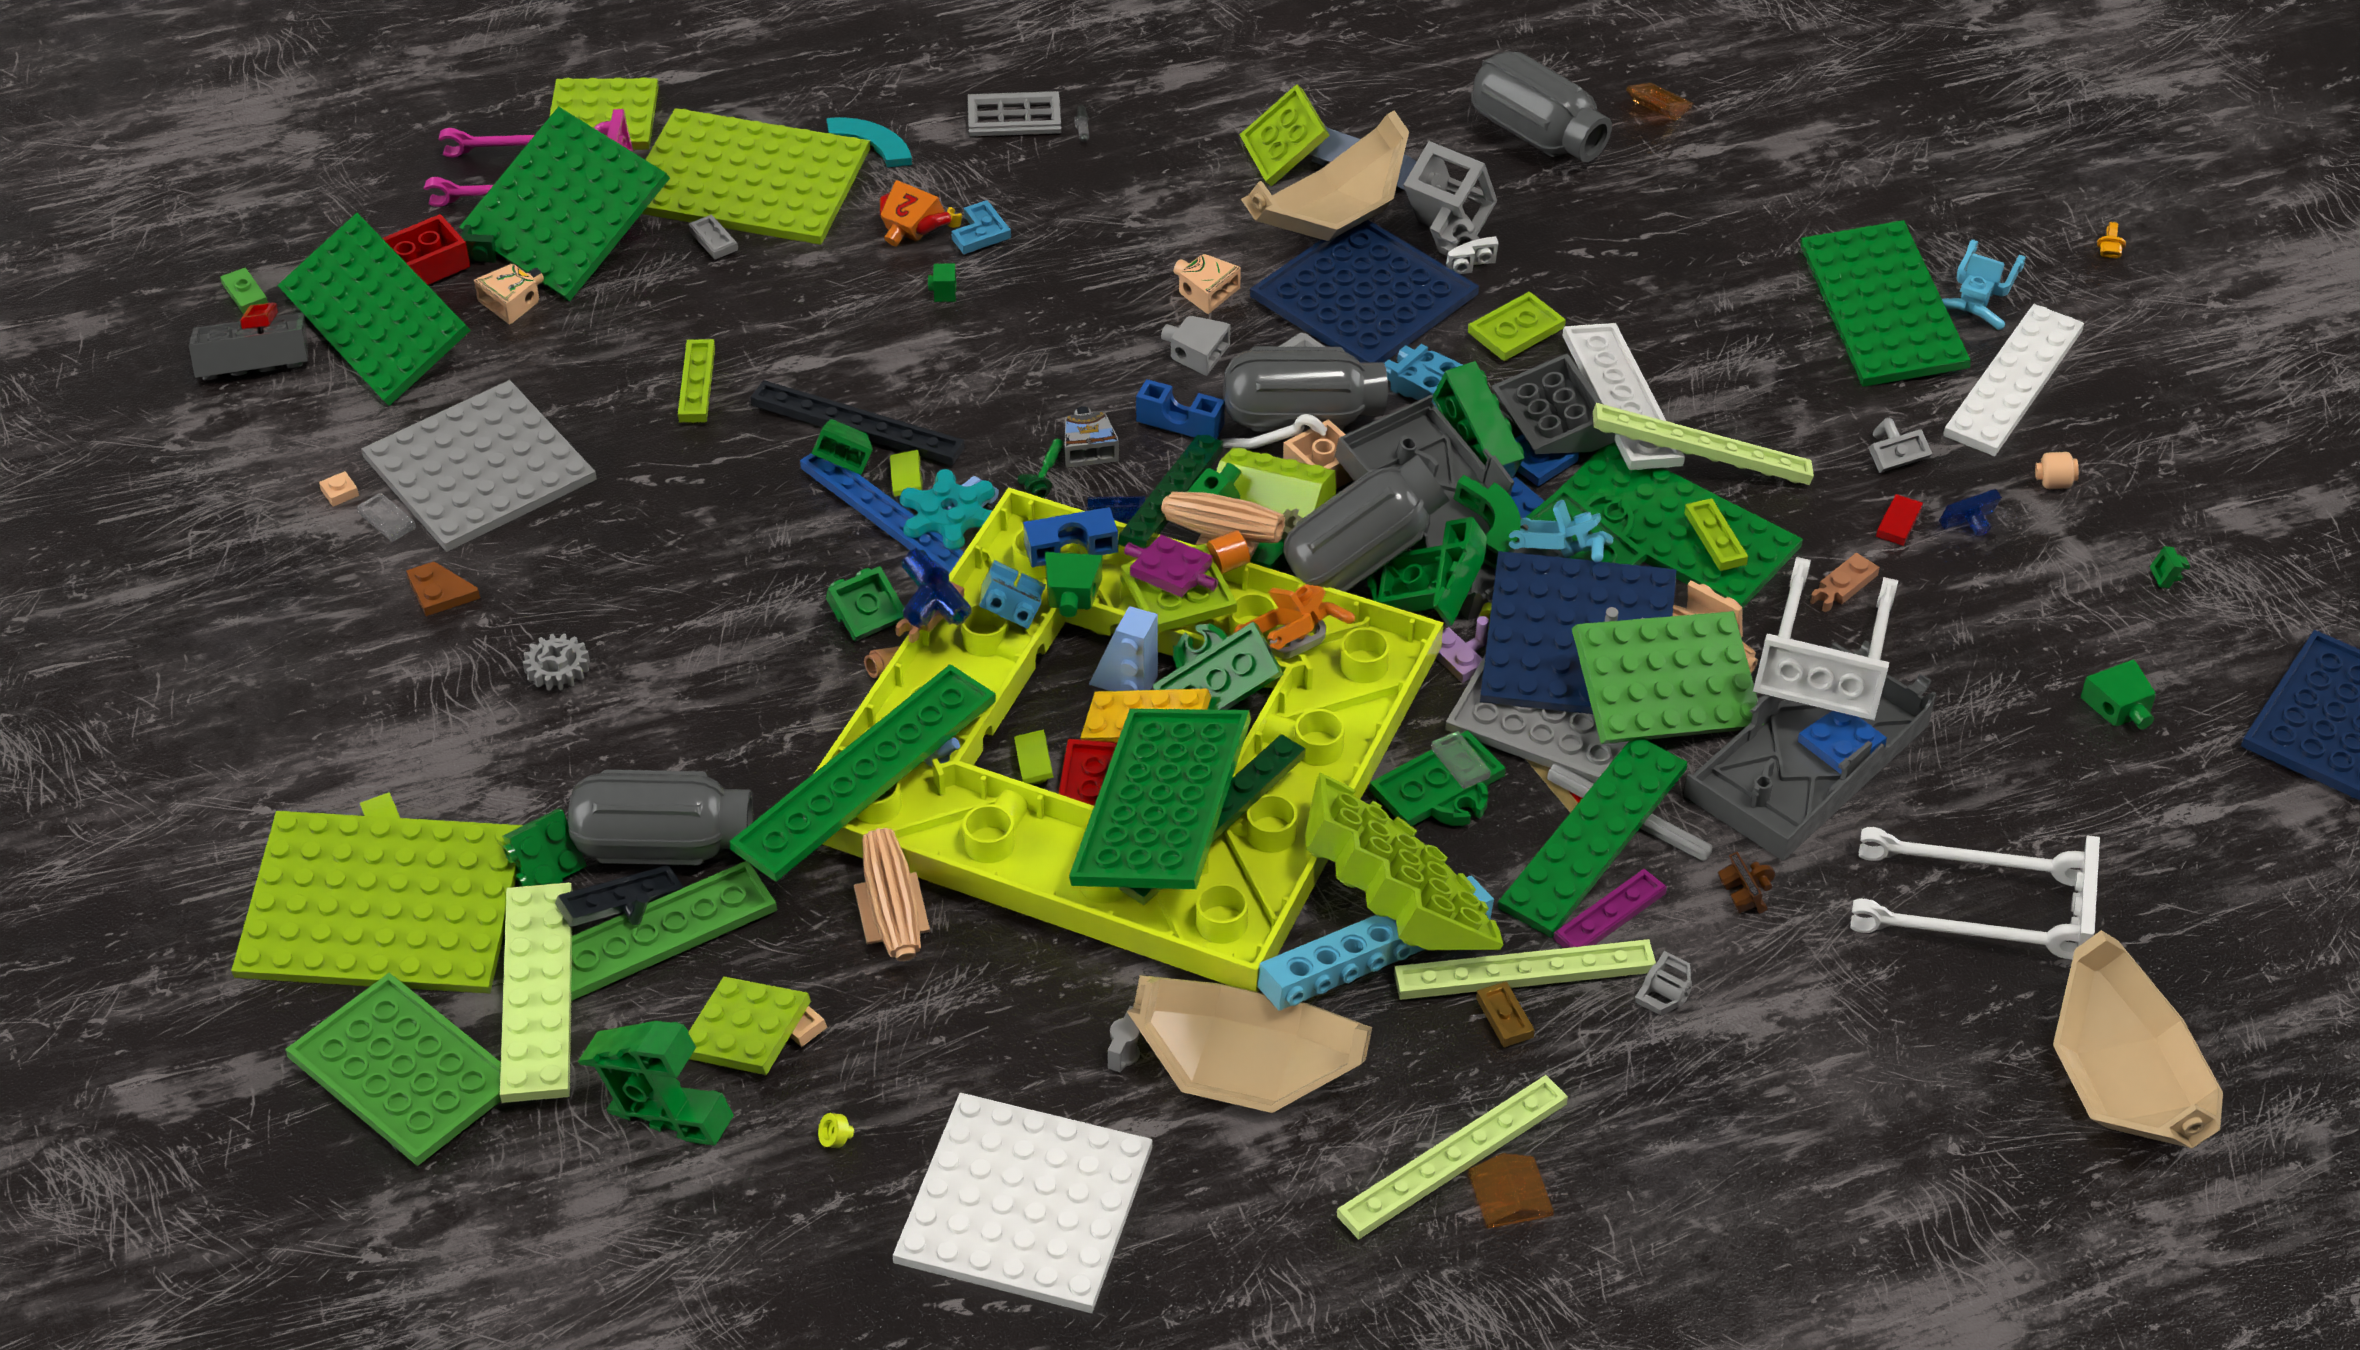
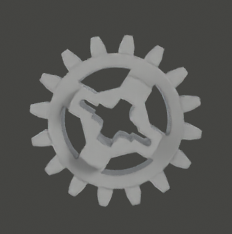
M550 634V640L540 637L538 638L539 645L530 644V652H524V671L527 673L529 681L535 680L536 687L546 684L547 690H551L553 685H557L559 690H563V684L568 683V685L574 686V679L583 680V672L589 671L588 663H590L588 650H586L584 642L578 644L577 637L575 636L570 640H567L566 634H562L560 638H555L554 634Z

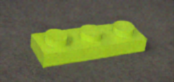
M1712 498L1685 504V515L1720 571L1747 565L1748 555Z

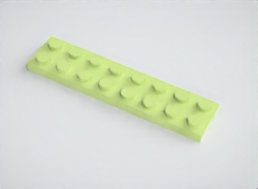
M571 883L511 887L506 890L500 1097L502 1103L570 1097L572 927L569 926L555 902L558 895L573 891Z

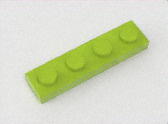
M714 339L687 340L678 408L679 422H707L715 355Z

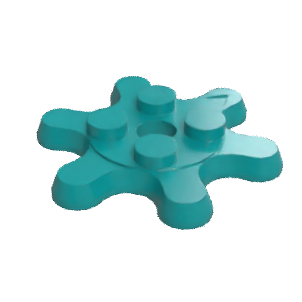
M948 469L940 470L935 477V484L932 489L922 491L915 488H906L902 491L899 498L900 504L904 507L915 509L918 512L916 516L906 521L903 527L904 534L910 538H918L927 532H937L943 536V544L946 548L951 550L960 549L965 544L964 532L974 527L981 528L991 514L992 510L984 509L981 505L995 496V488L991 482L986 480L967 487L958 485L952 471ZM952 503L954 504V507L949 510L943 509L947 506H952Z

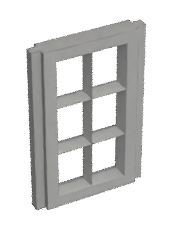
M1059 91L968 94L969 136L1061 133ZM1030 105H1051V108L1030 109ZM1003 106H1025V109L1004 110ZM977 107H998V110L977 111ZM1025 117V121L1004 122V118ZM1031 117H1051V120L1031 121ZM998 118V122L978 123V119Z

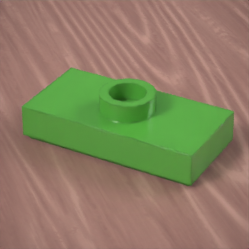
M246 267L220 277L222 285L242 313H245L250 305L268 303L267 297Z

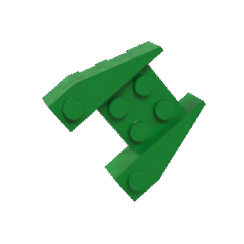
M1473 517L1446 521L1442 545L1412 551L1406 550L1367 578L1373 601L1408 612L1435 608L1446 625L1452 626L1484 562L1487 536Z
M651 1021L598 1031L578 1060L579 1065L595 1067L610 1092L613 1100L606 1109L609 1114L629 1121L632 1117L641 1118L650 1122L649 1128L659 1132L666 1127L677 1131V1138L681 1140L715 1146L734 1116L722 1093L714 1090L705 1091L683 1088L676 1079L696 1049L684 1024Z

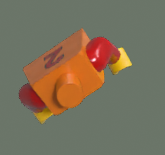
M898 180L895 181L891 192L880 198V216L889 230L884 239L893 246H898L903 237L918 241L923 235L940 226L959 227L962 221V213L955 214V209L949 207L947 212H944L945 210L937 196Z

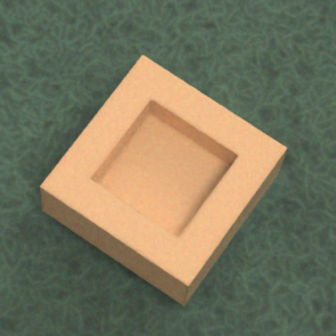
M346 471L319 482L321 491L333 507L359 496L356 485Z
M808 1006L790 1038L801 1047L827 1028L825 1020Z

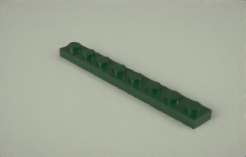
M1197 435L1120 532L1118 545L1126 547L1130 542L1143 549L1149 547L1169 522L1161 510L1163 499L1169 496L1171 492H1187L1207 468H1210L1222 453L1224 441L1217 440L1210 435Z
M1280 734L1232 778L1212 842L1305 758L1306 749ZM1119 888V890L1142 905H1145L1161 890L1159 888Z

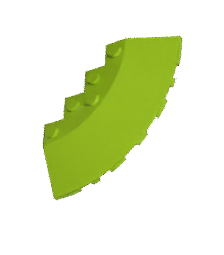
M1319 773L1316 779L1305 831L1306 850L1317 858H1326L1335 862L1337 879L1347 887H1357L1364 890L1367 908L1374 914L1396 920L1398 938L1407 945L1419 946L1426 950H1501L1504 945L1496 921L1489 920L1486 915L1489 909L1484 901H1479L1473 895L1476 889L1463 873L1456 875L1445 863L1448 857L1436 846L1425 845L1416 838L1417 830L1401 818L1396 817L1394 821L1389 818L1388 814L1381 809L1382 806L1377 802L1372 801L1369 805L1353 796L1355 793L1353 788Z

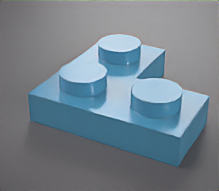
M988 200L965 207L964 217L970 225L951 231L952 240L963 254L1011 238V229Z

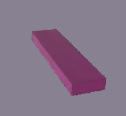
M1643 869L1555 931L1553 940L1563 948L1596 945L1664 896L1667 886L1646 869Z

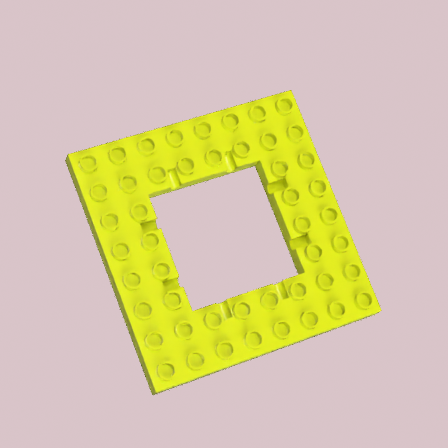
M1008 487L946 578L964 588V597L930 632L921 629L917 641L909 642L908 634L816 771L949 664L993 691L996 695V702L952 737L959 741L960 748L951 753L948 762L940 764L936 758L932 760V766H929L923 761L825 841L823 845L863 858V835L878 828L892 829L906 858L910 873L917 872L918 878L1220 983L1258 992L1257 981L1260 963L1278 955L1328 861L1326 858H1317L1306 850L1305 831L1317 776L1319 773H1322L1355 790L1353 796L1361 799L1442 647L1444 623L1331 587H1323L1326 594L1322 602L1334 603L1352 612L1355 615V621L1352 624H1347L1329 615L1322 619L1326 625L1325 639L1321 644L1288 659L1278 658L1274 655L1284 675L1265 686L1274 690L1244 740L1233 777L1280 734L1306 749L1305 758L1211 843L1197 889H1161L1150 901L1142 905L1119 890V887L1071 886L1069 875L1094 806L974 766V764L983 752L984 735L989 734L993 736L1036 669V655L1047 652L1065 622L1090 629L1100 635L1111 636L1128 607L1138 608L1121 574V565L1135 562L1137 559L1125 555V546L1118 545V553L1102 555L1103 576L1092 608L1088 610L1077 609V614L1073 617L1062 616L1059 613V608L1049 606L1045 565L1031 567L1024 544L1023 522L1084 511ZM1115 521L1119 539L1120 532L1127 524ZM1176 540V541L1181 542V543H1183V544H1185V545H1188V546H1190V547L1196 546V545H1192V544H1189V543H1186V542H1183V541H1180V540ZM1075 543L1064 545L1060 549V553L1088 554L1084 546ZM994 560L1018 571L1014 586L1021 573L1046 584L1041 595V605L1028 629L979 606L981 601V585ZM1250 562L1222 574L1237 602V612L1159 632L1158 652L1173 656V645H1177L1184 632L1193 638L1194 650L1201 648L1205 639L1202 634L1196 631L1195 626L1199 624L1210 623L1225 631L1228 636H1231L1235 633L1234 629L1237 625L1245 624L1278 608L1268 593L1271 588L1289 590L1295 593L1297 589L1306 584L1298 577ZM1277 625L1262 633L1268 645L1270 643V640L1267 638L1268 634L1284 625ZM1309 632L1308 635H1309V636H1313V635H1315V634Z

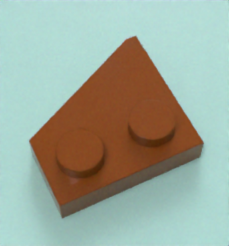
M430 562L406 570L407 578L426 616L480 599L479 590L476 586L436 562Z

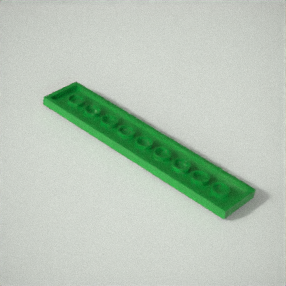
M949 664L730 840V849L777 882L996 702L995 693Z

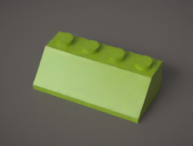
M1232 448L1219 461L1216 471L1221 473L1227 463L1235 465L1242 472L1234 483V486L1241 495L1240 500L1256 503L1281 514L1286 509L1292 511L1297 508L1299 510L1297 515L1304 518L1336 495L1335 470L1324 468L1321 465L1300 463L1294 459L1273 457L1267 453L1251 452L1244 448Z

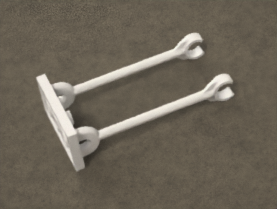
M1796 557L1778 636L1766 635L1753 692L1875 721L1889 667V662L1882 661L1880 658L1898 580L1883 577L1876 605L1878 611L1868 657L1790 639L1801 592L1804 590L1811 560Z
M1867 827L1862 829L1860 841L1863 843L1860 844L1859 857L1868 861H1878L1897 854L2051 872L2057 881L2065 885L2075 886V891H2078V893L2073 892L2071 911L2077 917H2071L2070 924L2057 925L2048 932L1892 913L1873 900L1856 899L1853 900L1852 913L1854 915L1851 917L1850 926L1854 931L1870 933L1889 926L2034 943L2046 945L2052 954L2073 960L2075 949L2094 936L2100 837L2087 836L2084 852L2066 851L2058 854L2052 860L1903 842L1880 828ZM1865 842H1876V843L1880 844V846H1873V847H1872V846H1868V845H1866V844H1864V843H1865ZM2070 868H2081V869H2080V870H2073V869H2070ZM1856 914H1868L1872 917L1862 918Z

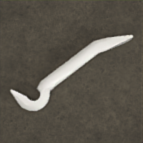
M1304 414L1297 417L1293 425L1250 439L1227 438L1221 441H1224L1223 448L1255 449L1298 435L1303 432L1304 425L1311 427L1312 430L1322 436H1325L1327 428L1315 416Z

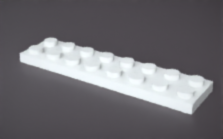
M2033 304L1948 422L1943 436L1996 456L2081 334L2084 323L2049 310L2046 307Z
M1616 323L1564 326L1562 336L1580 372L1604 405L1666 421ZM1615 433L1614 440L1629 470L1683 466L1685 456L1680 450L1658 447L1653 443L1642 440H1631L1626 436Z

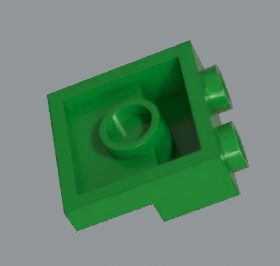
M881 566L872 570L865 568L859 571L855 577L846 581L844 579L837 580L827 590V602L838 621H843L854 642L893 626L904 619L905 608Z
M558 808L502 836L506 844L503 846L504 854L510 863L514 862L516 864L518 874L515 875L519 887L559 884L563 882L562 878L587 866L582 853L576 849L569 836L568 821L562 809Z

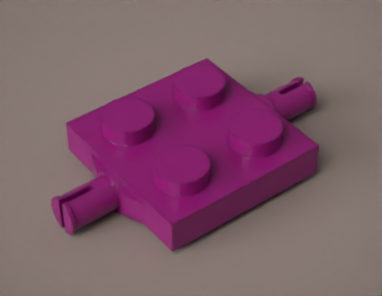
M1160 535L1149 547L1144 549L1130 542L1125 547L1124 554L1137 559L1130 566V576L1182 597L1189 589L1198 585L1214 591L1218 586V579L1204 574L1212 565V555L1172 538Z

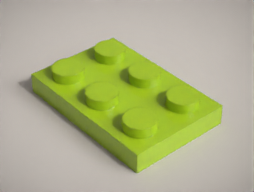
M1527 292L1468 324V333L1505 361L1564 329L1566 319L1531 292Z

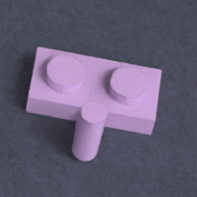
M1485 616L1477 618L1475 638L1466 643L1449 627L1443 630L1442 647L1436 659L1462 683L1472 678L1482 661V658L1475 651L1487 643L1489 619Z

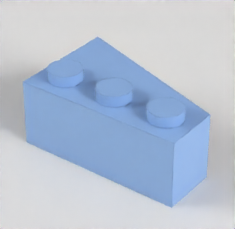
M1131 606L1128 607L1089 685L1108 691L1151 690L1158 677V614Z

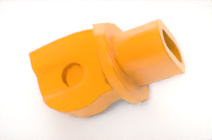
M2109 222V226L2106 228V236L2097 240V246L2100 248V255L2102 257L2120 258L2122 256V249L2125 248L2126 241L2123 238L2117 237L2118 223Z

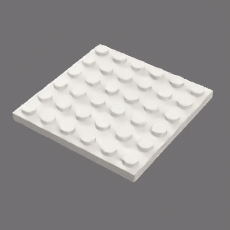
M959 1093L893 1253V1263L1093 1313L1152 1150V1139Z

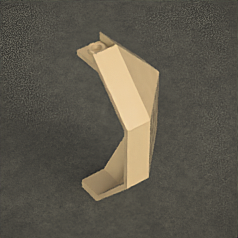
M1394 110L1386 114L1373 131L1319 171L1274 195H1271L1264 183L1260 181L1251 193L1241 200L1255 221L1329 241L1383 212L1392 202L1409 131Z
M2102 930L2074 951L2053 1046L2091 1120L2108 1129L2194 1148L2220 1130L2223 1091L2183 1018L2121 943Z
M1142 975L1139 976L1134 1007L1127 1011L1181 1092L1270 1113L1281 1109L1361 1065L1366 1060L1372 1031L1370 1026L1304 1002L1278 1011L1263 993L1218 983Z

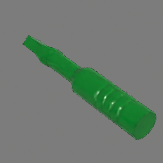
M1053 440L1042 462L1043 466L1038 473L1039 478H1045L1049 468L1053 467L1064 445L1062 440Z

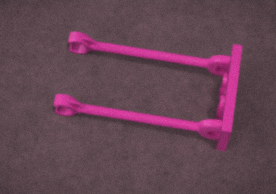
M613 109L611 121L601 122L594 128L633 152L624 109ZM445 128L440 131L438 139L440 141L453 139L459 143V146L452 147L446 145L443 155L454 158L461 154L469 153L474 147L524 146L530 142L534 135L473 137L455 128ZM431 177L426 180L424 189L438 188L442 190L445 195L437 196L432 194L429 200V205L442 207L448 203L455 202L461 196H485L493 185L459 186L441 177Z

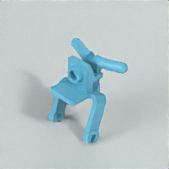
M1971 240L1957 271V281L1962 284L1960 292H1962L1961 298H1943L1942 301L1946 309H1959L1980 316L1997 330H2001L2004 328L2005 322L1986 308L1989 298L1993 294L2001 297L2008 295L2018 273L2024 267L2026 257L2019 255L2005 283H2000L2004 263L1975 254L1978 241Z
M1564 500L1558 501L1553 507L1557 521L1522 518L1521 526L1526 524L1528 530L1520 528V531L1514 530L1509 534L1510 538L1518 537L1520 540L1519 542L1510 541L1509 546L1513 549H1560L1565 558L1573 556L1575 553L1586 552L1592 549L1591 558L1594 562L1602 561L1604 545L1609 546L1613 543V537L1604 531L1588 534V531L1600 522L1601 517L1599 513L1591 515L1590 512H1584L1573 517L1574 521H1571ZM1576 535L1578 540L1572 542L1571 536Z

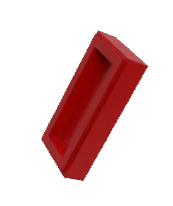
M274 302L250 305L240 319L242 329L270 326L278 313L277 304Z
M1895 494L1877 530L1876 537L1904 546L1922 510L1923 502Z

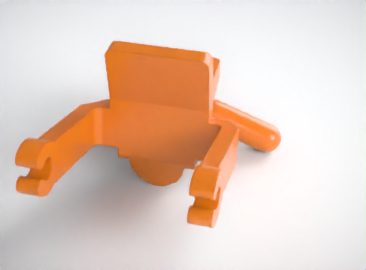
M1306 584L1297 589L1295 593L1289 590L1271 588L1268 593L1278 608L1245 624L1237 625L1234 632L1236 633L1251 622L1258 624L1262 633L1277 625H1285L1278 630L1271 631L1267 636L1268 640L1275 641L1277 638V642L1271 643L1270 648L1279 650L1285 644L1297 638L1304 639L1314 629V625H1317L1329 615L1347 624H1352L1355 621V615L1334 603L1322 602L1326 592L1320 586Z

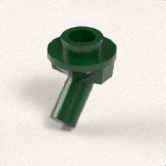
M1020 474L1018 476V483L1025 485V493L1045 498L1052 489V483L1047 478H1039L1035 474Z

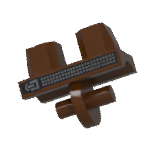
M1738 852L1729 855L1732 864L1717 873L1726 890H1730L1740 884L1743 885L1744 888L1730 894L1738 912L1742 913L1756 907L1759 914L1767 911V906L1762 899L1763 895L1759 888L1762 887L1764 891H1769L1772 888L1770 882L1775 877L1773 868L1770 865L1760 866L1759 862H1753L1750 865L1752 871L1749 872Z

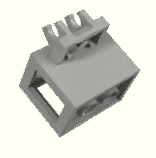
M1428 141L1403 184L1417 221L1430 227L1439 253L1446 256L1449 251L1458 246L1461 240L1470 242L1479 239L1477 235L1497 202L1485 163L1431 141ZM1444 160L1469 170L1462 182L1449 176ZM1477 179L1479 180L1482 190L1473 187ZM1466 199L1481 204L1472 222L1465 214L1462 206Z

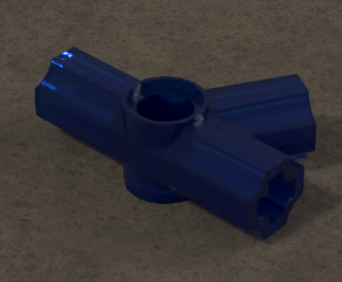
M915 548L907 553L906 557L902 560V568L919 588L904 608L903 617L911 625L918 628L927 626L937 610L949 625L954 624L958 626L966 622L968 616L972 614V608L950 582L948 571L938 567L924 550Z

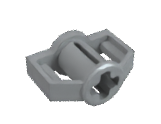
M1664 951L1657 963L1649 970L1642 987L1635 996L1636 1003L1661 1016L1681 1007L1692 989L1690 963ZM1668 966L1686 975L1687 981L1685 982L1663 970ZM1654 991L1672 1000V1002L1665 1004L1648 994Z
M1127 1012L1124 1018L1114 1021L1110 1028L1112 1042L1108 1048V1069L1121 1072L1126 1066L1136 1063L1140 1057L1137 1042L1141 1032Z

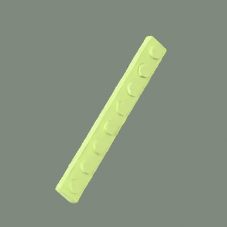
M1596 403L1593 410L1594 428L1605 433L1612 432L1626 436L1631 440H1642L1653 443L1658 447L1680 450L1684 454H1695L1706 457L1714 462L1721 461L1732 464L1740 469L1755 470L1766 476L1774 475L1785 478L1793 483L1810 485L1814 477L1812 461L1810 459Z
M1647 939L1395 966L1394 976L1399 998L1402 1000L1477 992V990L1507 981L1510 988L1646 974L1656 964L1650 940Z
M1547 1075L1543 1076L1337 1209V1217L1359 1240L1567 1105L1568 1096Z

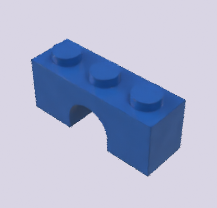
M1146 379L1136 396V422L1191 437L1210 435L1217 439L1224 427L1225 402L1223 399L1198 393L1191 407L1183 406L1173 397L1172 386Z
M1110 507L1023 522L1024 544L1031 567L1045 565V552L1060 553V549L1064 545L1071 543L1084 546L1088 554L1092 555L1118 553V530Z

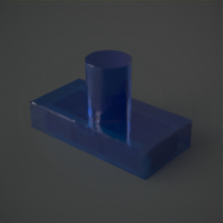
M1993 489L1947 505L1939 522L1944 530L1968 522L1976 536L1984 535L1992 528L1985 515L1993 513L2002 497L1997 489Z

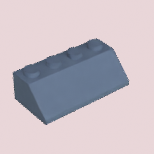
M1325 127L1330 136L1308 155L1312 157L1311 162L1325 167L1327 163L1333 161L1361 139ZM1407 155L1403 156L1396 186L1405 190L1403 184L1417 162Z

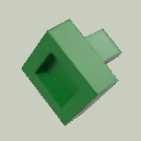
M2168 546L2162 548L2150 565V569L2159 587L2170 588L2174 581H2181L2183 579L2181 575L2182 570H2189L2191 567L2186 557L2178 555L2174 547Z

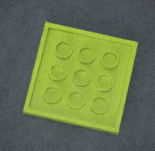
M658 78L556 79L550 116L559 106L594 128L601 122L611 121L613 109H624L633 150H649L659 87Z

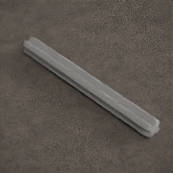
M1553 764L1547 773L1549 781L1581 798L1585 796L1594 784L1558 764ZM1651 814L1640 827L1642 830L1702 861H1706L1712 853L1713 846L1654 814Z

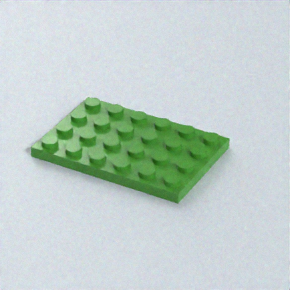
M1734 611L1577 624L1572 628L1601 744L1739 731L1751 723L1753 714L1749 710L1756 705L1758 699L1756 692H1753L1754 684Z
M391 973L386 974L285 1049L287 1057L417 1166L501 1102V1062Z

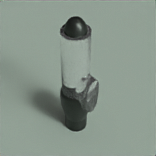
M1081 105L1077 108V117H1074V122L1079 132V139L1085 142L1089 139L1088 115L1085 106Z

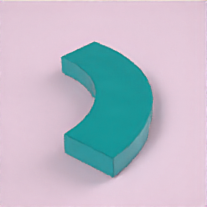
M827 118L828 133L870 140V145L883 158L886 167L912 165V156L905 142L897 134L884 126L856 118Z

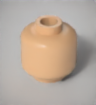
M2069 452L2044 453L2041 463L2035 464L2036 480H2041L2043 487L2046 489H2067L2073 485L2074 481H2078V460L2073 458Z

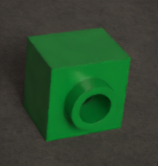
M955 263L934 264L933 275H928V290L934 291V302H956Z

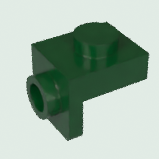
M465 225L462 234L459 235L466 242L469 262L495 263L497 253L495 251L494 235L472 234L471 225Z

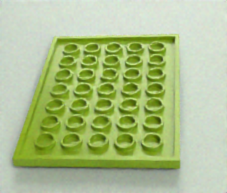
M675 108L646 158V161L666 172L670 179L642 214L691 223L712 215L726 229L822 245L870 150V140Z
M276 811L231 970L234 978L371 986L386 974L391 973L409 989L490 994L505 931L507 888L515 887V875L518 874L516 864L514 862L510 863L504 854L503 846L506 844L502 836L523 825Z

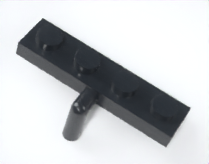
M667 865L560 894L557 896L555 904L570 927L622 912L632 925H639L648 903L684 887L670 866Z

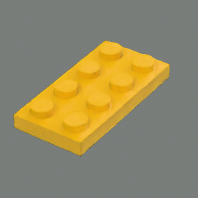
M1208 689L1098 691L1094 693L1080 738L1081 740L1117 743L1130 708L1208 710L1211 695Z

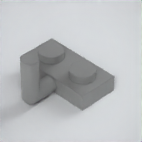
M1885 418L1873 430V436L1876 439H1881L1885 434L1889 438L1873 443L1869 447L1879 473L1928 459L1932 455L1922 429L1899 435L1893 419Z

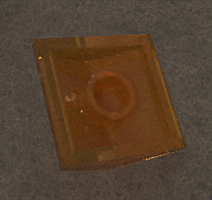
M1653 83L1630 85L1626 89L1633 101L1674 121L1686 113L1693 105L1692 102Z
M1502 1153L1469 1169L1468 1174L1488 1229L1554 1216L1551 1202L1534 1157Z

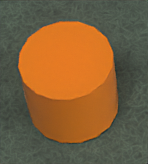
M1239 530L1232 531L1207 542V548L1221 574L1250 562L1249 548Z

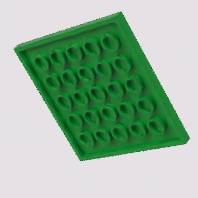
M558 106L459 228L463 231L465 225H471L472 234L494 235L495 251L499 256L516 265L525 273L533 268H538L544 277L542 284L570 302L669 181L670 177L666 172Z

